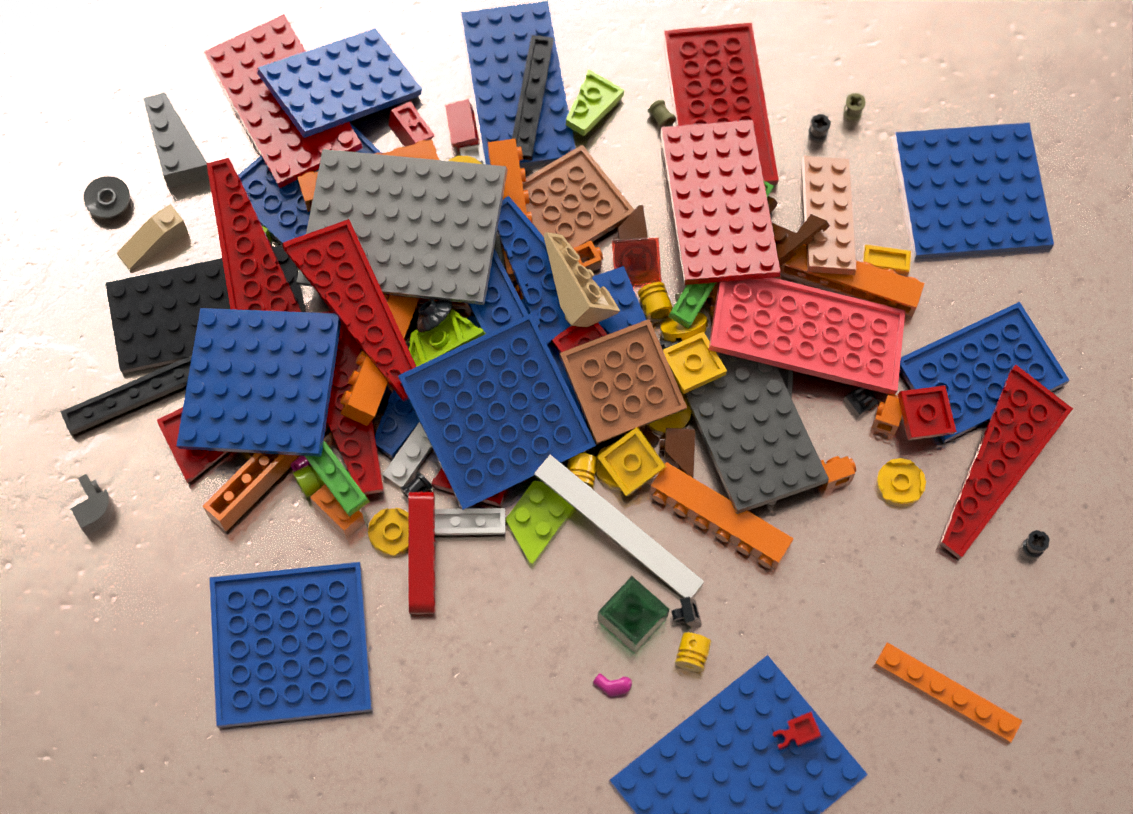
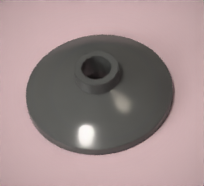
M101 176L94 179L87 185L83 194V202L89 213L99 218H112L119 215L127 208L130 201V191L127 184L115 176Z

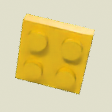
M704 332L663 350L674 378L683 394L723 377L727 373L716 351L708 350L710 341Z
M638 427L597 456L626 496L632 494L667 467Z

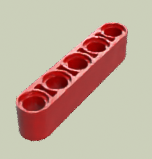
M409 492V614H435L434 492Z

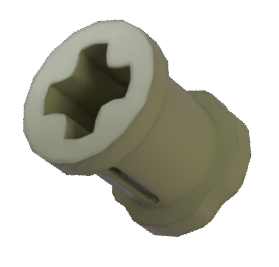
M851 93L847 96L843 108V116L846 120L856 122L861 119L862 111L866 105V99L862 94Z
M663 99L655 101L647 109L648 114L653 115L658 122L660 130L661 127H669L676 121V116L669 112Z

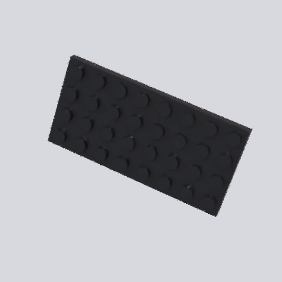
M282 245L272 247L301 311L306 312L301 285L297 283V266L284 251ZM222 258L105 283L119 368L122 374L175 363L191 356L200 308L230 309Z

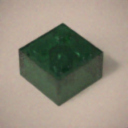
M631 576L598 611L597 620L635 653L669 615L670 608Z

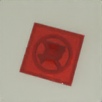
M659 237L612 241L613 270L624 266L632 286L661 282Z

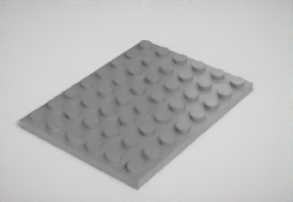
M323 149L306 234L349 219L383 294L484 305L508 170L506 166ZM299 270L297 277L298 285L313 287Z

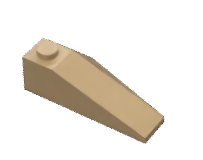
M546 232L543 236L560 307L565 314L567 322L572 326L588 327L618 314L620 310L609 291L604 286L600 288L592 279L595 274L578 262L580 256L566 239L560 234Z

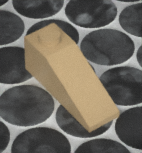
M170 203L152 215L116 252L129 271H132L189 233L184 219Z

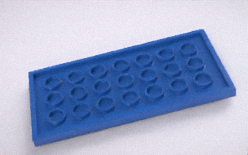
M549 1L460 12L486 165H490L488 142L512 139L531 35L554 38L533 158L532 161L521 160L519 165L520 167L549 164L576 149L572 129L566 126L569 110Z

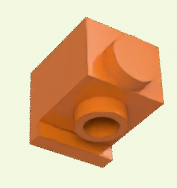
M592 241L573 248L580 256L578 262L587 270L595 271L601 268L602 260L604 259L599 247L595 248Z
M888 394L885 402L879 403L871 428L895 435L902 417L897 395Z
M836 456L827 460L826 464L824 460H820L829 478L828 483L822 484L825 491L853 480L856 465L852 458Z

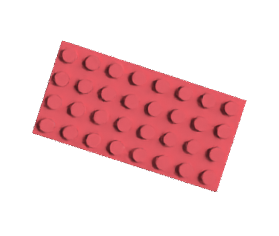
M777 278L719 282L708 350L886 394H896L898 391L905 310Z

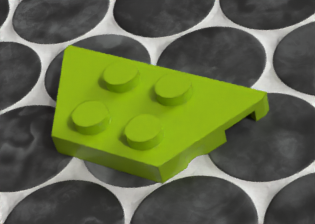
M451 310L447 317L432 330L427 332L413 331L409 341V351L417 367L486 333L467 318H463L455 310Z
M540 481L532 482L505 519L507 526L515 536L517 544L532 567L575 510L566 500L544 482Z

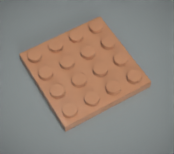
M583 145L528 176L526 182H522L523 190H528L529 204H526V211H531L533 225L542 235L546 232L562 235L572 248L588 241L593 242L621 225L634 211V208Z
M650 319L559 354L596 444L630 432L636 427H643L687 409Z

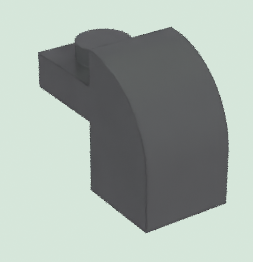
M85 474L77 479L88 499L70 509L80 528L88 536L109 522L113 515L114 503L107 489L102 491L96 479L91 481L88 475Z

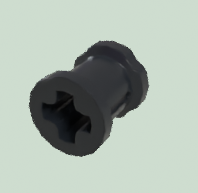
M817 114L812 117L810 128L808 129V137L811 141L821 143L827 139L828 130L831 126V121L827 115Z
M417 472L415 478L406 487L402 486L400 491L408 499L409 492H425L433 487L420 472Z
M1032 531L1022 544L1023 553L1029 558L1036 559L1040 557L1049 547L1050 539L1048 535L1043 531Z

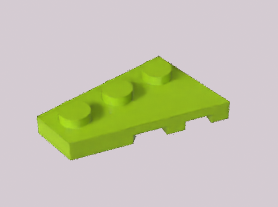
M588 69L586 78L579 89V94L576 100H574L566 118V126L585 136L624 97L625 89Z

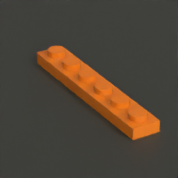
M888 642L874 664L875 667L1007 744L1012 742L1022 723L1021 719Z

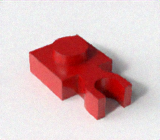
M811 712L787 721L790 729L778 730L772 733L774 738L780 735L785 737L784 743L778 745L779 750L788 747L790 742L794 740L798 747L822 737Z

